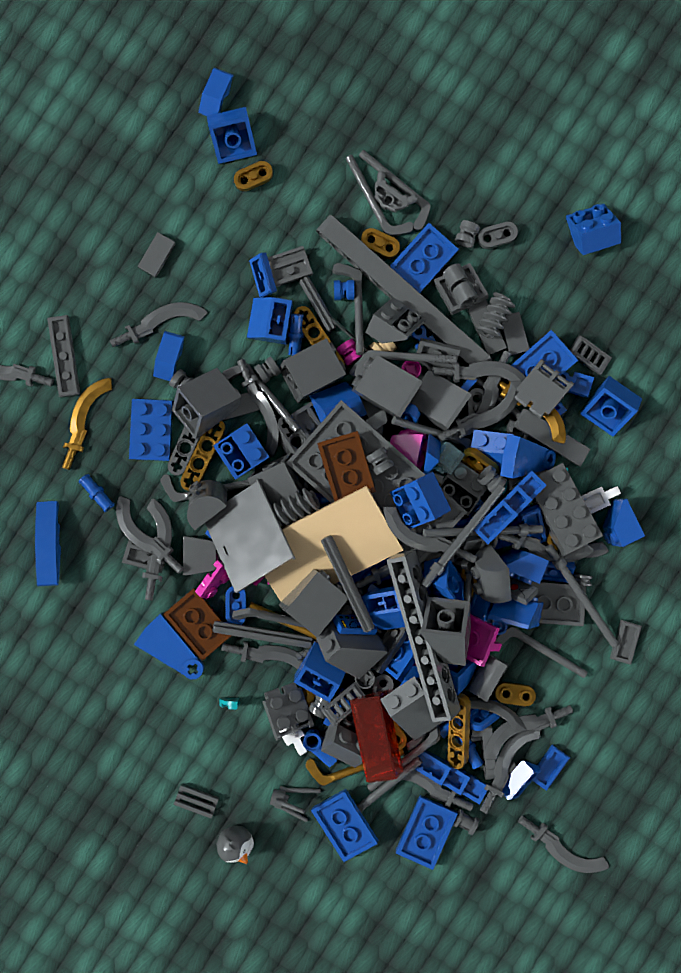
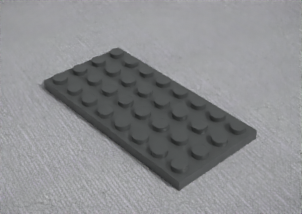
M341 400L286 463L328 501L333 503L335 501L317 443L358 431L366 457L385 447L388 458L392 459L395 464L376 475L373 470L374 466L368 462L376 492L371 494L384 515V507L397 508L390 491L425 474ZM384 458L383 460L379 461L378 463H376V465H378V464L382 463L383 461H385V458ZM442 490L451 511L411 530L423 535V529L453 528L467 511ZM397 508L398 514H399L401 520L403 521V519H402V517H401V514H400V512H399V510H398V508ZM399 540L404 549L399 553L416 550L420 564L430 554L429 552L412 548Z

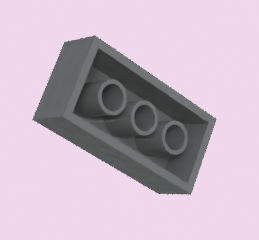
M563 463L538 475L547 486L531 502L533 505H538L541 508L544 526L561 556H565L603 536Z

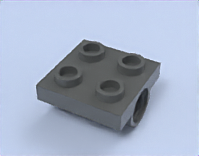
M471 263L464 266L453 264L445 269L443 276L434 279V284L451 315L488 299V293Z

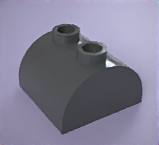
M214 480L196 481L189 487L187 519L191 527L196 530L227 506L228 489L220 482Z
M491 545L485 546L476 553L475 567L471 568L473 578L477 579V582L472 584L473 590L476 595L491 603L511 601L509 568Z
M489 654L485 666L477 668L467 689L487 702L509 664Z

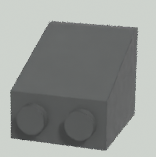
M327 338L283 360L279 367L297 404L309 398L310 395L339 381L346 375L344 363L338 360L335 355L336 349L331 342H328Z
M378 355L372 358L369 357L363 365L365 370L362 375L358 374L352 382L354 387L351 391L380 410H385L389 416L401 417L423 381Z
M215 368L177 387L172 411L191 435L198 439L235 411L239 406L241 396L239 391L229 383L227 377L218 368Z
M428 370L426 374L421 373L418 377L423 383L410 401V404L418 408L422 419L438 430L445 432L472 394L437 374L433 375L432 371Z
M291 453L256 468L247 478L250 485L254 484L256 479H259L273 511V504L275 502L282 506L281 499H284L287 503L289 502V495L296 499V491L303 495L302 488H304L300 475L286 463L292 457Z
M313 569L280 602L279 606L313 635L318 637L346 603L348 597L344 594L345 591L341 585L336 583L334 586L329 581L331 577L323 570L318 572Z
M427 597L421 635L444 663L466 666L471 632L470 601Z
M332 620L321 634L316 637L325 661L358 679L388 653L378 631L375 635L339 634Z
M415 676L380 699L389 716L415 741L444 722H432L421 680Z

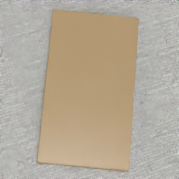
M365 486L282 528L296 559L289 560L265 575V578L280 601L313 569L318 572L323 570L331 577L329 581L332 584L340 582L321 543V540L329 535L333 537L351 576L404 549L398 538L388 527L385 517L372 496L370 489Z

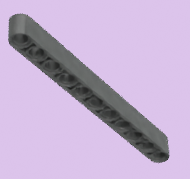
M329 215L316 229V232L356 269L360 270L390 299L393 297L401 301L404 305L424 317L426 320L422 325L438 342L460 347L458 360L469 367L471 363L492 361V358L336 218Z

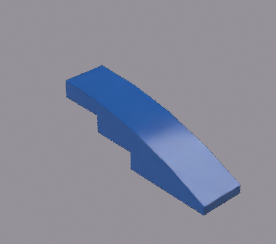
M530 471L476 526L474 531L489 544L547 485L533 471Z
M57 501L37 502L35 556L37 586L59 585L61 546L59 545L60 525L58 524L59 503Z
M426 750L418 756L423 763L415 770L437 784L445 785L459 795L463 794L480 805L487 790H484L487 783L463 769L453 768L448 761Z

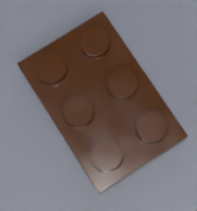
M358 431L317 443L334 501L365 486L370 489L371 493L376 492Z
M193 588L163 615L202 661L232 635L213 632L214 622L224 621L204 598L198 596L195 592L196 588Z

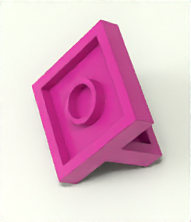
M470 614L471 632L467 660L484 667L490 652L500 651L502 644L496 641L500 628Z

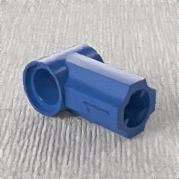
M313 728L307 730L303 740L304 747L308 751L313 752L330 768L338 759L321 751L324 737L319 730ZM315 736L318 742L311 744L307 741V738Z

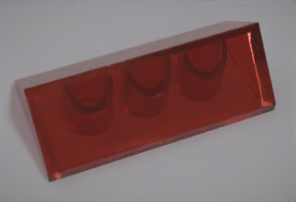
M387 690L350 700L367 783L394 780L404 771L393 719L389 716L380 700L388 694Z

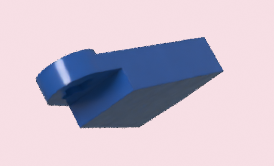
M508 435L500 476L513 479L527 475L530 471L536 473L550 470L555 464L556 454L553 450L524 438Z
M162 612L144 629L134 645L185 675L188 679L199 678L204 671L203 662L164 617ZM189 664L192 666L197 664L198 673H190Z

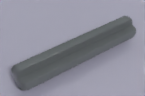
M308 276L302 278L300 285L328 332L334 330L336 325L327 315L332 316Z

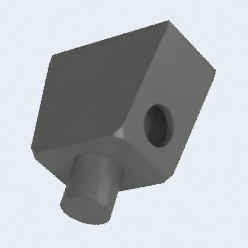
M184 536L183 575L215 571L217 568L213 564L217 560L221 561L213 541Z

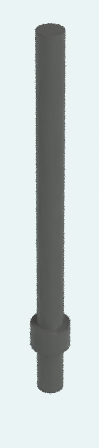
M499 484L439 561L437 563L434 562L430 567L431 571L421 582V585L428 589L435 578L441 576L446 564L506 490L503 486Z
M526 523L517 524V526H506L498 535L517 534L518 536H527L528 534L543 533V526L528 525ZM464 528L423 529V536H458ZM473 530L469 536H477L478 534Z
M552 544L548 545L545 550L552 558L554 567L560 570L611 647L616 646L618 641L566 566L567 562L563 556H559Z

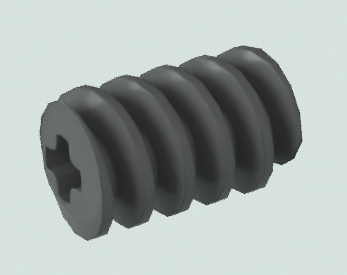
M496 292L493 293L494 297L490 299V305L486 307L487 312H484L482 315L484 319L479 321L480 326L476 328L479 334L492 339L494 336L501 337L497 330H504L505 327L501 322L507 323L509 321L505 317V315L512 314L508 307L515 308V304L508 297Z
M302 488L303 495L296 491V499L289 495L288 503L281 499L282 506H279L276 502L273 504L274 513L282 527L292 524L293 521H298L300 517H306L307 513L312 514L314 509H321L319 499L313 490L309 492L306 488Z

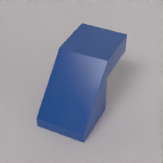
M213 68L202 93L198 113L205 116L221 113L223 99L230 92L233 79L232 74Z
M167 331L164 332L155 359L153 377L167 381L171 380L176 373L177 361L182 355L184 336Z

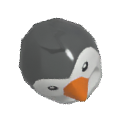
M230 826L222 830L216 842L217 852L225 862L247 864V856H249L254 846L251 833L243 826Z

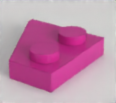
M219 560L213 564L217 569L212 574L208 573L195 592L199 597L204 599L213 597L218 591L217 588L229 580L223 563Z

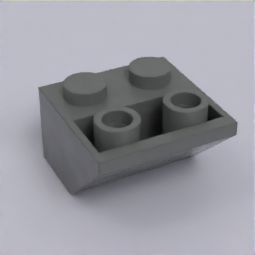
M392 297L373 314L365 333L382 344L407 340L426 319L418 312L413 311L401 301Z
M457 459L439 485L442 490L467 511L465 515L468 517L488 487L477 481L478 473Z
M351 712L336 726L330 723L324 735L321 751L356 768L369 758L375 724Z

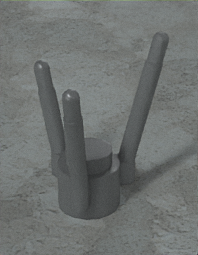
M280 786V790L274 789L270 805L305 822L308 821V818L299 814H304L305 810L288 803L289 795L286 792L321 793V789L287 788Z

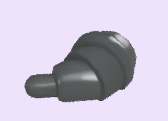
M383 171L378 172L374 197L384 210L397 212L418 201L417 195H402L397 189L388 185L385 180V173Z

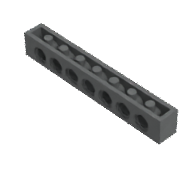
M412 550L397 553L387 559V564L432 722L451 721L461 709L449 666L440 659L421 635L426 602L429 595L427 588L421 585L424 577L417 552Z

